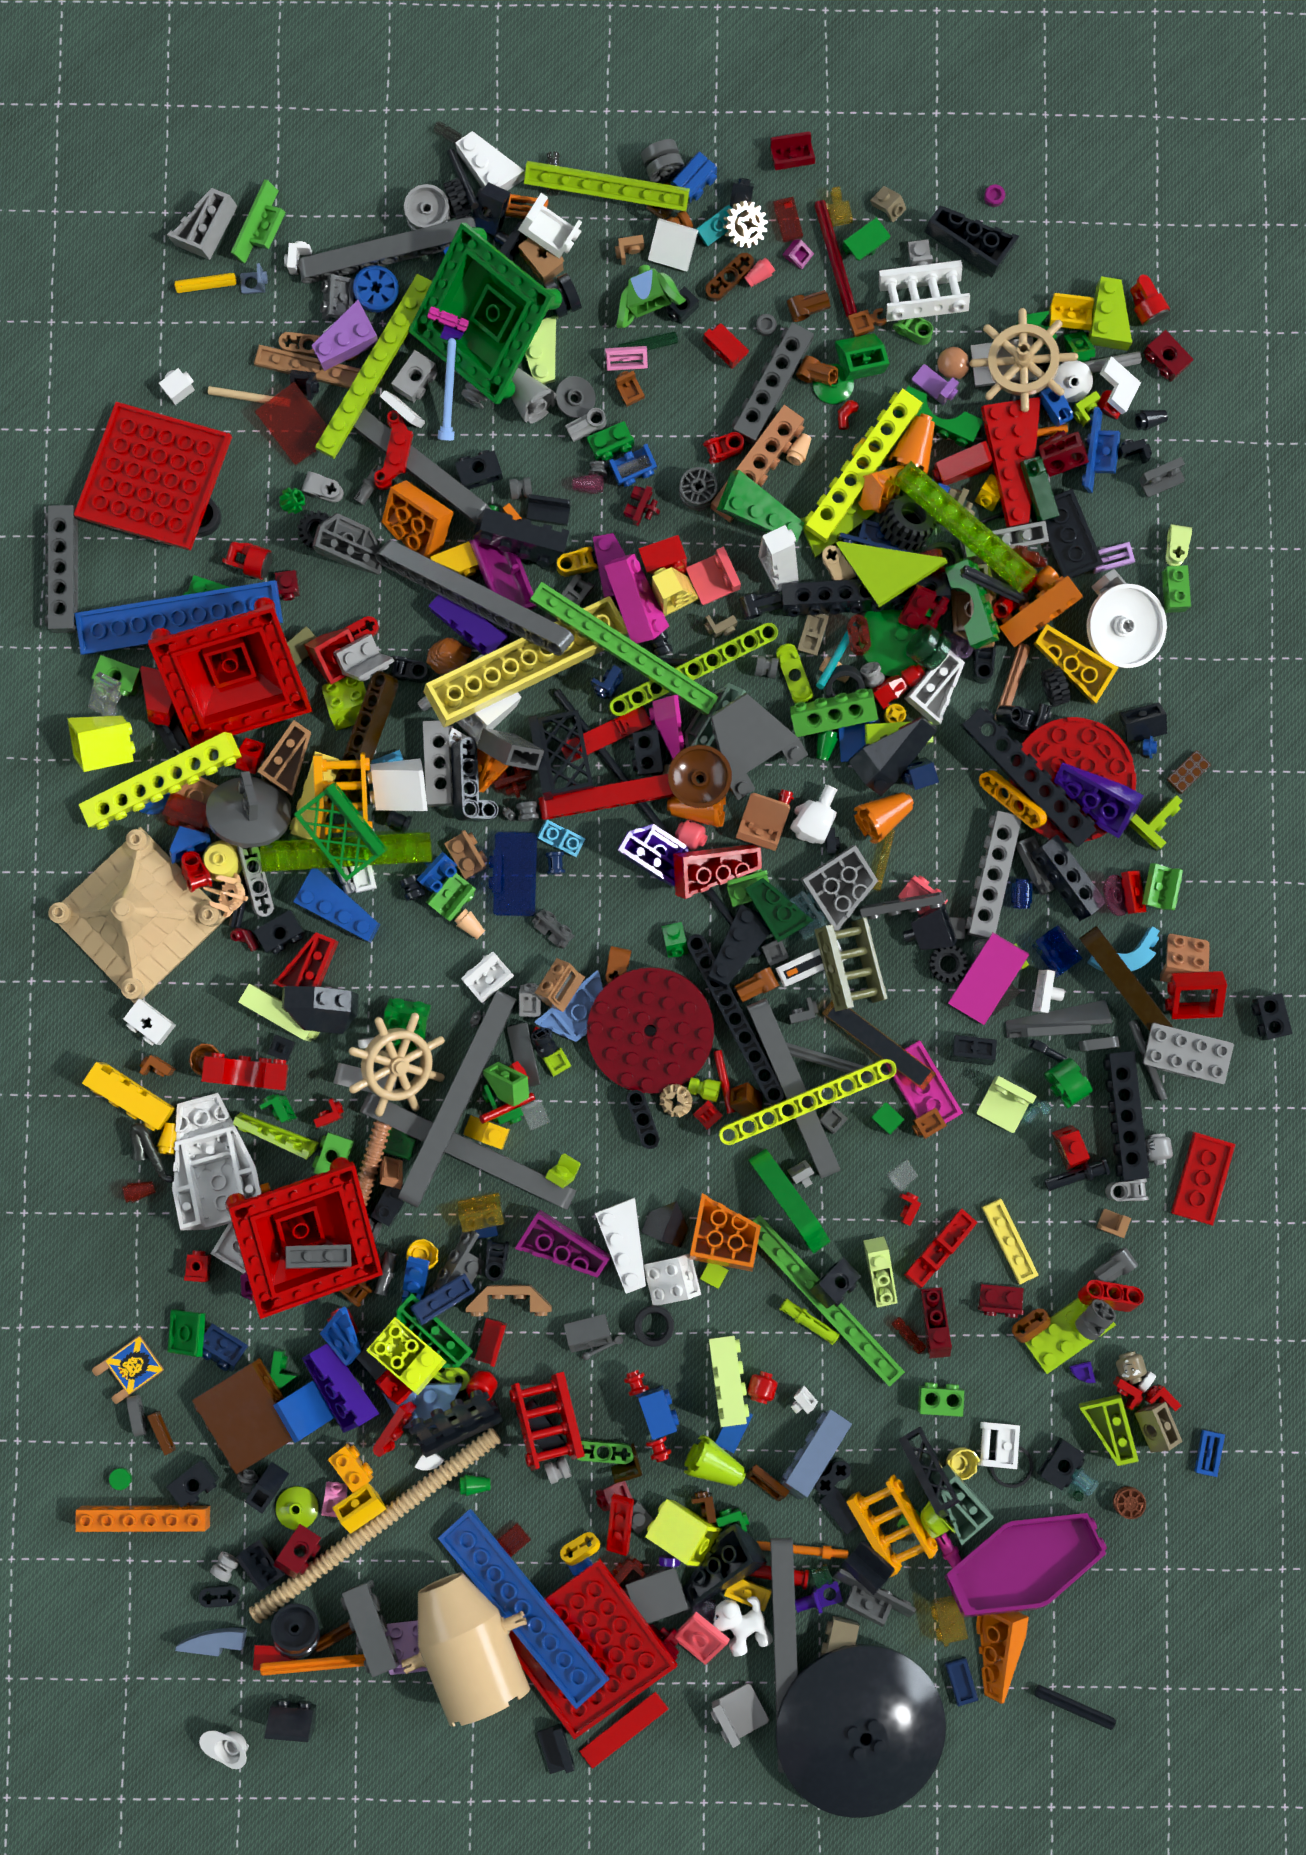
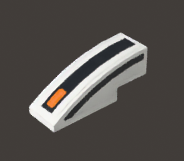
M837 940V943H838V946H839V950H840V952H841L842 949H841V947H840V945H839V942H838V940ZM819 949L776 968L784 988L825 970Z

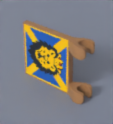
M141 1335L92 1369L94 1375L98 1376L110 1368L123 1387V1390L112 1397V1401L115 1404L120 1403L164 1371V1368Z

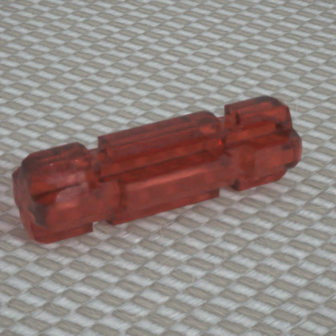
M897 1317L891 1323L896 1330H899V1334L906 1342L913 1346L912 1348L917 1354L922 1353L926 1349L925 1344L918 1340L917 1335L909 1326L905 1325V1322L900 1317Z

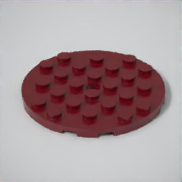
M641 967L618 975L599 992L589 1013L587 1038L596 1064L613 1082L632 1091L661 1093L664 1092L663 1089L668 1085H683L702 1068L712 1048L714 1023L709 1004L704 995L689 979L669 969ZM647 1025H654L657 1032L652 1036H648L644 1029Z

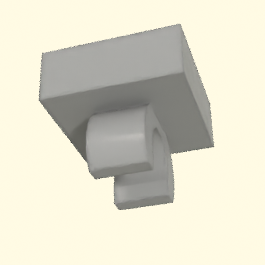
M806 1160L787 1170L796 1184L801 1181L805 1188L813 1184L809 1176L814 1174Z

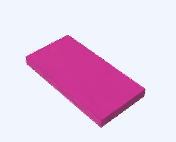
M992 932L948 1001V1004L985 1025L1028 958L1029 953Z
M919 1040L905 1048L904 1051L931 1070V1073L921 1086L897 1068L893 1076L895 1083L916 1118L935 1107L945 1123L963 1114L921 1041ZM887 1062L884 1063L885 1066L887 1067L888 1071L890 1072V1071H891V1066H890V1064L887 1063Z

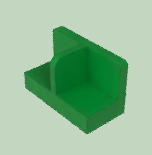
M876 217L844 240L842 249L846 255L851 252L856 260L860 261L868 254L874 255L875 250L888 241L891 236Z

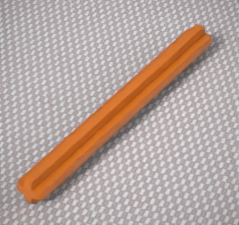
M364 1654L262 1663L260 1664V1674L264 1676L362 1667L366 1659Z

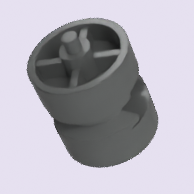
M1096 1299L1076 1319L1075 1325L1085 1338L1097 1340L1105 1329L1115 1321L1116 1314L1109 1304Z

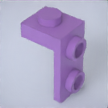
M925 364L922 365L912 378L913 383L942 405L948 399L951 401L958 393L956 388L959 382L952 377L947 382Z

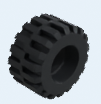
M904 493L901 496H895L881 515V521L879 522L880 531L882 534H885L884 538L889 540L893 546L896 545L899 549L905 548L906 551H911V549L918 550L919 547L924 546L937 525V516L933 513L934 509L929 507L927 501L924 502L921 497H915L914 494L907 495Z

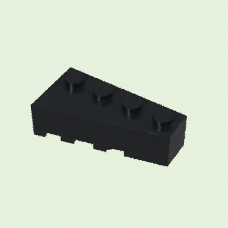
M485 508L478 516L473 538L483 544L498 547L503 552L516 554L521 559H528L536 562L541 567L549 568L564 553L569 530L562 529L561 532L551 530V525L536 526L529 519L514 520L510 514Z

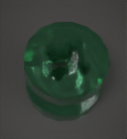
M826 1563L822 1564L819 1568H810L817 1590L825 1584H833Z

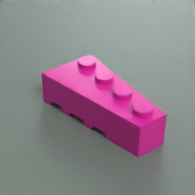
M635 554L612 559L604 565L630 640L635 643H641L655 639L669 627V624Z

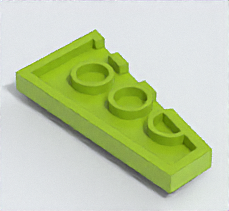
M862 493L855 500L826 543L806 530V517L801 518L805 523L802 530L815 558L821 555L826 547L833 546L839 541V539H836L837 534H849L862 523L863 519L868 520L877 513L873 510L863 511L858 503L861 501ZM823 511L820 514L824 520L832 518L828 511Z
M241 1112L235 1116L233 1125L237 1126L239 1130L250 1132L306 1160L316 1151L319 1144L317 1141Z

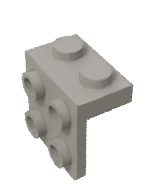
M749 1683L712 1702L713 1711L710 1712L716 1724L720 1722L723 1728L720 1731L726 1744L730 1742L733 1748L741 1744V1737L768 1723V1716Z

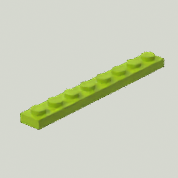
M527 161L524 184L681 211L687 210L690 188Z

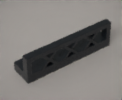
M918 1427L898 1440L935 1513L941 1518H945L950 1515L948 1509L959 1503L960 1500L922 1427ZM920 1434L922 1438L921 1446L916 1448L911 1439ZM923 1453L929 1454L932 1458L929 1467L925 1466L922 1460ZM932 1471L940 1473L939 1485L934 1484L931 1478ZM942 1490L949 1492L952 1497L946 1503L943 1502L940 1496Z

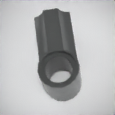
M1123 1247L1110 1257L1111 1259L1092 1272L1098 1281L1111 1283L1119 1276L1134 1270L1138 1263L1129 1250Z

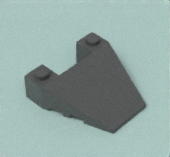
M744 693L710 715L717 750L726 757L731 767L732 781L729 791L737 800L755 790L747 772L779 752L782 759L792 766L808 755L800 739L747 693Z

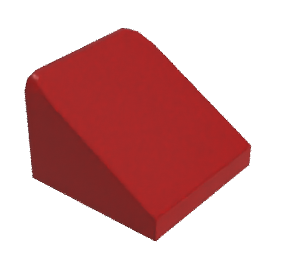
M1113 390L1104 391L1097 405L1102 413L1117 420L1121 413L1107 402Z

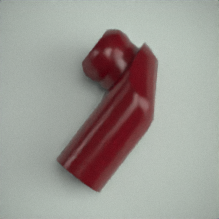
M236 928L231 931L230 938L233 941L245 942L251 952L260 948L251 930Z

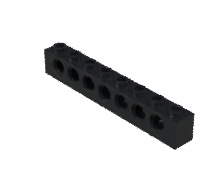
M947 574L928 575L881 607H878L860 579L782 584L783 616L836 615L847 612H880L882 610L900 611L903 610L911 596L905 594H912L917 584L935 591L937 595L935 600L939 602L943 596L949 600L951 599L950 583Z
M978 708L960 726L1030 800L1045 811L1049 821L1074 847H1079L1097 830L1093 826L1095 822L1088 815L1083 816L1079 811L1081 809L1074 800L1069 801L1066 798V791L1059 784L1055 786L1050 781L1051 775L1046 770H1040L1036 766L1038 763L1036 759L1030 754L1026 755L1021 750L1023 746L1015 738L1012 740L1007 735L1008 730L1001 723L997 725L992 719L994 715L987 708ZM984 724L991 727V734L989 736H985L981 732V727ZM999 739L1003 740L1006 744L1004 751H999L996 748V742ZM1012 755H1017L1020 758V764L1017 767L1010 763ZM1027 770H1031L1035 775L1032 782H1028L1025 779V772ZM1042 785L1047 786L1049 789V794L1046 797H1042L1039 793ZM1056 801L1063 803V810L1059 813L1054 810V803ZM1071 816H1075L1078 820L1077 826L1074 828L1068 824V819Z

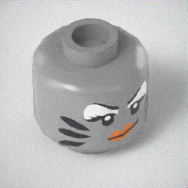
M1164 1134L1147 1136L1148 1139L1145 1140L1147 1160L1154 1162V1165L1167 1164V1160L1173 1156L1170 1138L1165 1137Z

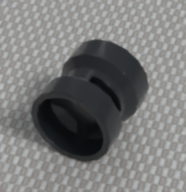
M663 631L655 639L648 641L653 646L652 654L657 657L673 652L672 645L667 642L669 638L667 631Z
M419 875L399 881L401 888L405 890L404 897L406 902L426 895L424 889L420 886V882L417 880Z
M540 1028L531 1034L532 1042L536 1045L535 1049L540 1057L550 1056L557 1050L549 1028Z

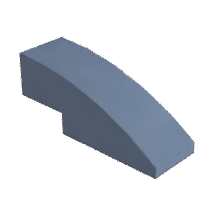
M232 1627L205 1631L181 1641L176 1646V1651L219 1656L223 1648L242 1650L245 1646L247 1628Z

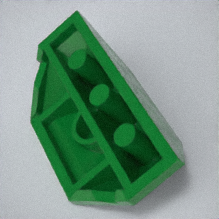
M411 1293L397 1308L396 1318L446 1361L442 1368H459L473 1351L437 1317L420 1326L409 1308L419 1301Z

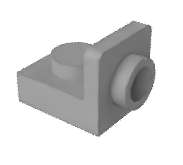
M929 240L908 242L910 267L932 264L933 256L930 255Z
M535 983L520 985L519 1016L540 1017L541 999L535 994L539 985Z

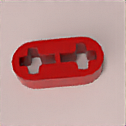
M367 616L346 628H349L352 634L360 632L354 636L355 640L366 634H372V637L375 636L379 631V624L375 618ZM370 622V624H375L372 626V631L365 629L361 632L362 629L366 628L365 623Z

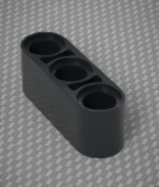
M633 1090L629 1092L626 1098L632 1119L642 1145L647 1149H654L659 1144L660 1139L644 1094L639 1090ZM637 1093L641 1095L642 1102L640 1105L634 1106L630 1103L632 1094ZM641 1113H645L649 1117V1123L645 1126H641L637 1122V1117ZM652 1133L656 1136V1143L649 1146L645 1144L644 1137L646 1134Z
M533 1398L524 1403L526 1411L540 1407ZM546 1415L528 1419L531 1432L554 1426ZM560 1434L535 1440L543 1452L566 1446V1442Z

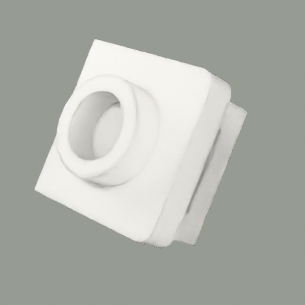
M296 241L295 243H289L288 254L284 256V266L288 268L291 275H298L300 255H312L311 247L306 242Z

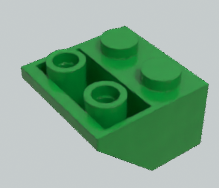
M875 333L835 341L845 381L882 374L890 364L885 346Z

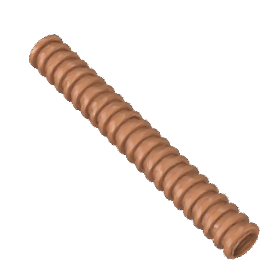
M379 1121L373 1122V1125H375L371 1129L373 1133L369 1135V1138H371L367 1142L369 1146L365 1148L367 1152L363 1155L365 1159L362 1160L363 1166H360L361 1172L358 1173L365 1206L369 1204L367 1200L371 1198L369 1194L372 1193L371 1187H374L373 1181H376L375 1174H378L377 1168H380L379 1162L382 1161L380 1157L384 1155L383 1149L386 1148L384 1144L388 1142L386 1138L390 1135L388 1131L392 1128L390 1125Z

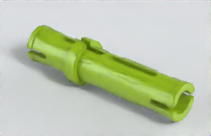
M786 1298L779 1310L795 1319L794 1322L797 1324L801 1323L831 1345L837 1341L840 1334L813 1317L804 1307L800 1308Z

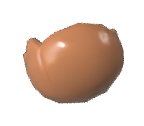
M958 347L946 348L939 354L937 360L939 372L948 379L952 377L957 379L963 378L968 373L970 367L968 355Z

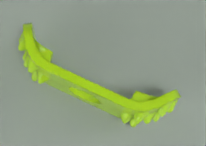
M792 644L780 646L776 651V655L794 703L807 702L813 697V693L797 649ZM793 669L801 672V677L797 681H792L789 678V673Z

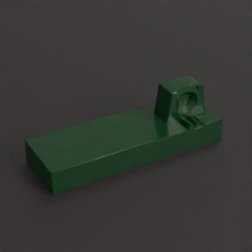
M1038 456L1020 462L1038 522L1060 516L1042 457Z

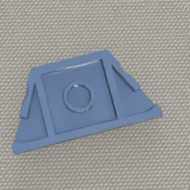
M596 971L581 983L564 1012L551 1008L538 1018L535 1023L543 1028H549L552 1032L572 1041H579L587 1034V1022L592 1004L603 989L599 972Z
M428 1383L419 1395L412 1392L400 1405H396L389 1400L384 1393L383 1395L394 1414L400 1406L411 1401L417 1406L412 1413L414 1415L413 1419L422 1418L425 1421L431 1418L430 1413L434 1409L441 1408L443 1411L451 1408L450 1403L456 1399L462 1383ZM410 1421L407 1425H405L403 1428H410V1427H412V1426H411V1421ZM434 1424V1425L430 1426L429 1428H438V1427Z

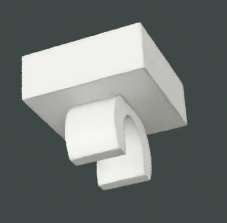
M803 1386L795 1394L794 1399L796 1401L791 1408L796 1414L802 1409L808 1414L815 1408L818 1401Z

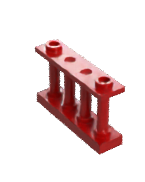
M564 1372L552 1375V1380L549 1383L521 1389L520 1384L515 1383L511 1386V1390H509L512 1403L515 1402L527 1451L525 1461L527 1466L531 1468V1471L540 1468V1461L568 1454L572 1460L585 1457ZM549 1391L555 1392L557 1398L555 1404L526 1411L523 1398ZM555 1412L561 1414L562 1422L560 1425L531 1432L528 1419ZM561 1433L566 1435V1446L536 1453L533 1440Z

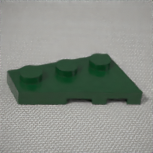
M764 878L745 888L746 893L777 943L814 921Z

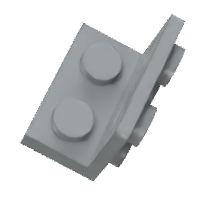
M366 634L333 652L342 674L359 681L368 680L372 677L371 674L389 668V664L394 662L393 657L379 653L372 634Z

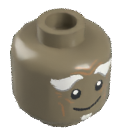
M1135 1351L1119 1355L1120 1359L1116 1361V1366L1120 1378L1124 1381L1129 1380L1130 1384L1141 1382V1377L1147 1373L1142 1355L1136 1354Z

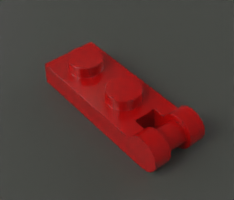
M411 1401L398 1408L375 1443L373 1452L376 1456H383L386 1452H390L395 1448L394 1441L401 1437L403 1427L414 1417L412 1413L417 1406Z

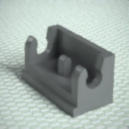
M605 1314L564 1324L571 1353L612 1343Z

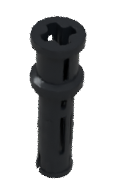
M1103 1156L1098 1161L1089 1164L1087 1162L1083 1163L1080 1168L1047 1179L1045 1178L1044 1182L1048 1192H1050L1051 1190L1085 1179L1092 1181L1094 1177L1103 1174L1110 1175V1170Z

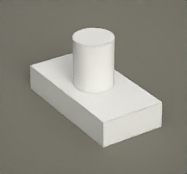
M1039 970L1033 1012L1049 1013L1051 999L1063 1000L1064 989L1053 987L1055 971Z

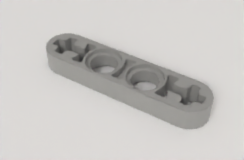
M237 846L253 911L260 917L269 916L274 908L259 848L250 847V855L255 853L256 857L245 859L244 856H248L247 850ZM251 860L258 864V869L254 873L249 872L247 869V864ZM256 881H260L263 884V890L260 893H256L252 889V885ZM266 894V898H262L263 904L268 905V908L263 913L262 910H258V907L261 906L260 899L255 900V896Z

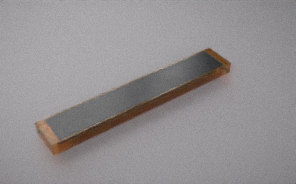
M831 1001L822 1013V1015L880 1059L893 1061L896 1065V1071L924 1091L936 1075L933 1070L852 1009L848 1008L835 1012L833 1001Z

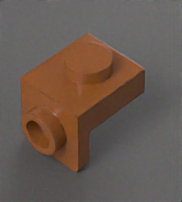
M624 371L617 376L615 386L626 407L645 398L634 371Z

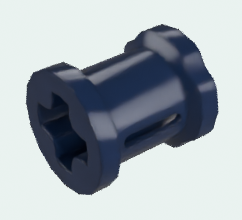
M564 852L545 853L548 858L549 868L547 875L564 874L565 869H563L562 861Z

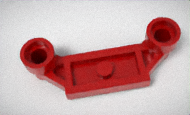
M396 410L390 411L387 415V423L392 429L384 466L374 474V482L380 490L389 489L392 485V479L400 473L405 474L413 432L408 431L403 416Z

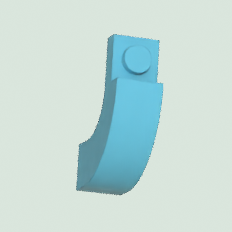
M1152 926L1147 929L1132 952L1127 954L1118 953L1131 971L1147 964L1156 954L1149 949L1150 947L1153 948L1159 940L1157 936L1159 930ZM1091 956L1087 963L1103 971L1094 957Z

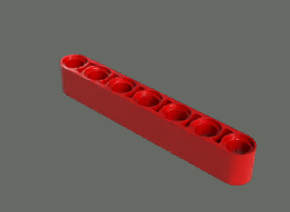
M668 774L557 795L553 796L552 800L545 801L544 797L538 799L541 818L544 820L675 796L669 786Z

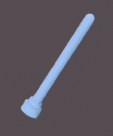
M454 338L448 340L443 426H440V430H438V439L449 441L454 440L455 433L453 427H451L456 340Z

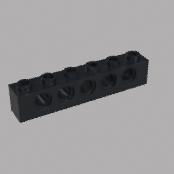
M1135 1051L1105 1054L1106 1058L1103 1059L1104 1071L1108 1073L1105 1085L1107 1092H1110L1111 1099L1108 1101V1110L1113 1116V1122L1110 1123L1111 1133L1115 1134L1116 1143H1113V1152L1118 1158V1164L1115 1165L1116 1175L1122 1181L1150 1178ZM1118 1068L1123 1069L1125 1072L1122 1080L1116 1077V1070ZM1121 1089L1127 1092V1098L1124 1101L1118 1097ZM1124 1110H1127L1130 1114L1127 1122L1121 1119V1113ZM1126 1131L1132 1134V1140L1129 1143H1126L1123 1139ZM1129 1152L1135 1156L1132 1164L1126 1162V1155Z

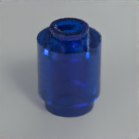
M1016 879V883H1011V903H1013V908L1030 909L1033 883H1028V879Z

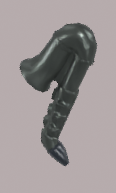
M141 1123L133 1124L129 1130L133 1148L131 1160L141 1161L149 1158L159 1177L167 1183H173L174 1176L166 1173L147 1128Z

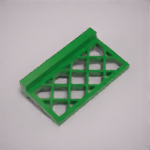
M336 782L332 783L318 796L294 813L346 882L388 851ZM325 795L332 801L331 810L319 808L320 799ZM317 802L316 808L311 807ZM307 809L315 810L314 823L306 822L301 814ZM319 811L331 813L329 825L318 823ZM334 813L342 814L345 817L344 827L332 825ZM317 826L329 827L327 840L319 839L316 835ZM332 828L344 829L342 842L331 840ZM347 830L355 831L358 834L357 844L346 842ZM330 843L342 844L341 857L333 856L329 852ZM345 845L357 846L356 858L344 857ZM360 847L369 848L373 856L368 860L359 859ZM343 860L355 861L354 871L349 875L343 870ZM358 862H363V864L358 867Z

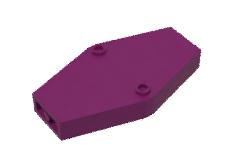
M1087 1513L1018 1520L1004 1524L944 1576L962 1617L1037 1610L1050 1604L1106 1555L1105 1550L1107 1547L1102 1537L1099 1538L1095 1531L1097 1525L1092 1517L1089 1518Z

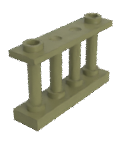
M866 917L851 922L852 928L834 931L833 924L815 929L835 1012L854 1007L853 1001L871 997L872 1003L887 999L886 988L881 976L870 933V926ZM855 936L858 948L840 952L837 939ZM860 956L863 968L845 972L842 960ZM866 977L868 989L850 993L847 980Z

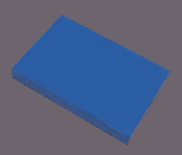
M314 1380L273 1405L294 1443L335 1418Z

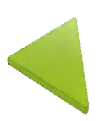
M841 541L836 542L837 547L878 607H881L948 563L946 558Z

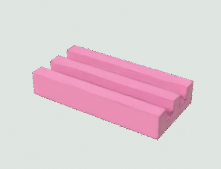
M647 346L605 348L607 371L648 368ZM643 360V362L612 363V364H610V361Z

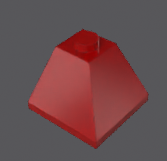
M349 628L320 635L304 645L312 663L330 685L345 677L333 652L354 641Z

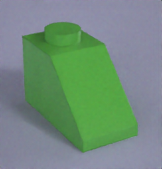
M500 1062L483 1070V1075L500 1100L515 1107L529 1098L528 1076Z

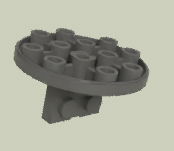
M250 771L241 772V777L220 784L210 794L206 804V819L211 830L223 841L241 848L259 847L271 844L285 833L291 821V804L284 791L272 782L251 777Z

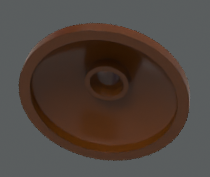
M694 745L683 749L674 757L669 767L668 781L672 793L680 802L693 808H707L717 804L726 796L731 786L732 771L728 760L720 751L706 745ZM701 776L704 778V781L698 783L696 778Z

